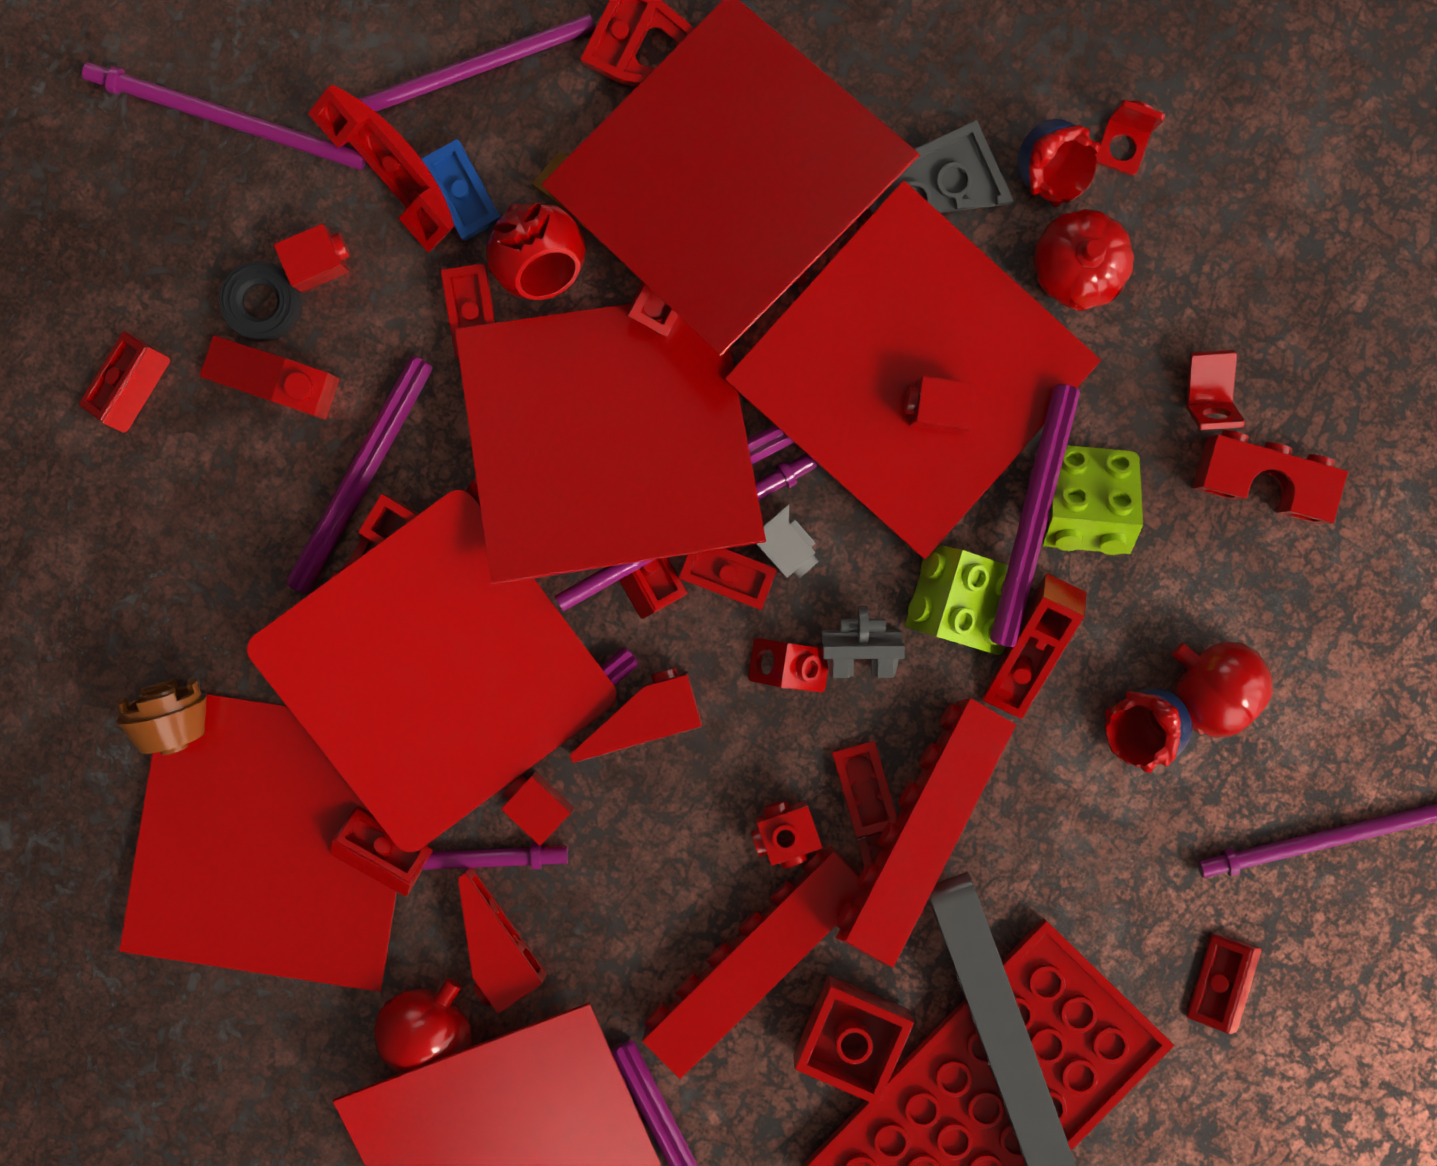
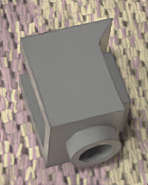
M789 505L764 526L766 542L756 545L785 578H788L792 573L801 578L819 562L814 556L816 552L811 548L816 544L796 520L791 524L789 523Z

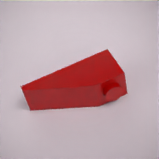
M215 335L212 337L199 376L324 420L327 419L340 378L330 373Z
M1048 573L1045 574L1025 608L1017 643L1014 647L1006 648L983 695L982 701L1023 719L1085 617L1086 591Z
M677 667L651 674L653 682L645 684L570 754L571 762H579L702 727V719L688 672L679 675Z
M468 868L459 876L458 883L472 978L476 982L473 988L480 1001L486 1007L492 1005L497 1014H499L540 986L547 973L474 868Z

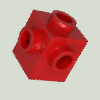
M787 800L769 804L762 808L763 815L756 817L758 829L751 831V835L759 857L768 855L771 866L781 863L782 868L793 867L807 860L806 854L822 849L806 800L789 805ZM782 830H790L792 832L787 838L777 836Z

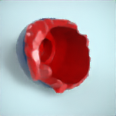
M1051 119L1038 124L1030 131L1018 153V171L1022 182L1030 189L1032 195H1039L1048 200L1052 206L1057 207L1063 202L1070 203L1091 186L1098 167L1096 163L1098 161L1097 154L1100 149V143L1090 139L1089 128H1085L1082 125L1077 126L1063 119Z
M1146 688L1136 692L1128 691L1121 702L1105 711L1107 720L1104 726L1105 736L1111 752L1126 764L1140 767L1146 773H1151L1160 764L1168 767L1176 759V756L1185 749L1191 737L1192 721L1186 706L1176 695L1163 689Z

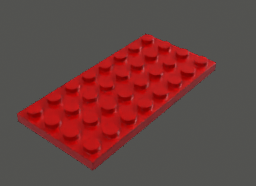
M1043 918L1002 960V964L1070 1150L1072 1151L1175 1045ZM965 999L893 1071L879 1105L865 1100L801 1166H1026Z

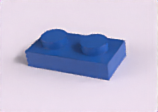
M459 139L421 158L440 187L451 212L454 226L463 241L494 226L501 218Z

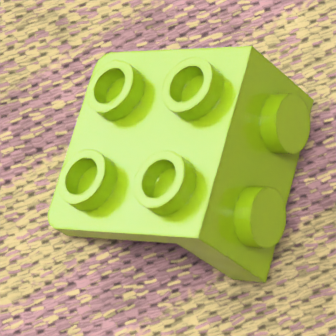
M1067 445L1042 546L1054 547L1063 551H1099L1107 555L1131 554L1143 527L1139 455L1133 451Z
M938 544L930 555L922 561L921 573L913 599L909 604L908 616L904 627L992 654H1002L1006 646L993 643L990 636L1008 565L961 549Z

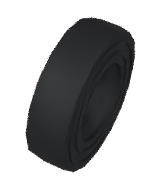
M263 261L245 263L230 272L222 284L219 297L221 313L229 327L242 337L259 342L279 339L291 331L299 319L302 305L300 291L290 285L285 271L273 263ZM266 285L271 287L276 294V308L272 314L265 318H254L245 309V296L254 286Z

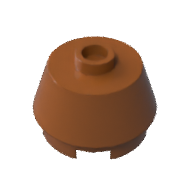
M197 678L187 680L188 684L184 687H178L176 679L153 684L139 689L140 695L137 700L129 703L127 697H121L115 702L120 716L116 722L140 753L160 752L161 755L173 754L188 747L187 743L200 738L204 734L207 695L201 693Z

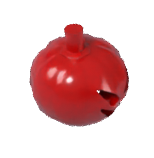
M535 202L511 205L507 212L496 222L486 244L488 268L493 273L497 282L513 296L533 300L552 298L567 290L577 278L586 255L584 236L569 213L556 205Z
M1082 209L1072 213L1061 214L1046 226L1035 244L1033 261L1038 283L1048 296L1059 301L1065 307L1075 311H1084L1106 305L1117 298L1132 275L1134 253L1129 233L1120 222L1110 218L1102 211Z
M1182 642L1171 654L1185 667L1183 674L1179 677L1174 694L1186 706L1191 717L1193 730L1201 735L1205 733L1208 737L1219 738L1238 734L1260 715L1272 697L1274 690L1269 667L1256 650L1244 643L1220 642L1197 655Z
M446 978L438 993H434L431 990L413 988L401 992L384 1003L383 1008L379 1010L375 1018L376 1024L373 1030L377 1052L388 1066L401 1074L472 1046L471 1024L463 1011L453 1003L462 987L461 984L452 978Z

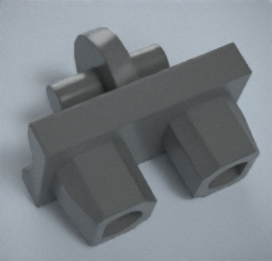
M858 606L857 619H841V630H821L823 658L827 659L830 677L849 678L854 676V659H871V676L893 678L896 674L899 659H905V644L902 642L901 629H886L885 619H869L868 606Z

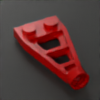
M610 0L580 60L582 65L620 84L637 87L655 69L641 65L635 57L648 30L659 28L679 45L695 28L662 0Z

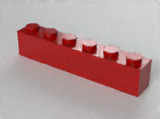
M971 698L959 700L956 704L951 703L947 707L939 722V726L943 730L936 743L931 742L920 758L919 766L923 767L915 783L910 782L906 786L899 799L898 804L902 809L895 823L889 822L880 835L878 846L882 848L875 862H869L859 876L857 886L861 889L854 903H847L837 919L836 927L840 930L835 937L836 939L877 962L894 968L1017 724Z
M832 845L824 852L821 849L814 851L801 865L804 872L793 883L787 879L779 885L769 897L773 903L762 914L757 910L751 913L738 928L742 934L730 945L726 942L721 943L707 958L706 961L710 965L698 977L691 973L675 990L678 997L667 1008L660 1004L643 1022L647 1028L644 1030L642 1042L679 1079L700 1061L836 926L837 919L844 906L849 902L851 904L854 903L861 889L857 886L860 873Z

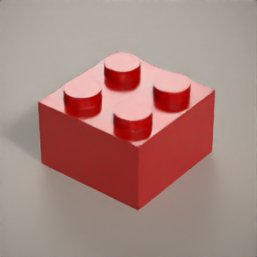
M828 974L794 1051L795 1070L875 1105H879L914 1024L909 1009Z

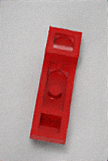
M335 85L327 87L308 112L309 116L337 148L342 147L348 142L351 143L407 208L398 219L423 248L430 252L454 227L447 202L431 172L410 144L377 112L345 90Z

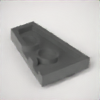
M976 120L916 148L915 150L920 156L867 210L871 217L903 180L940 213L1011 205L1014 201Z

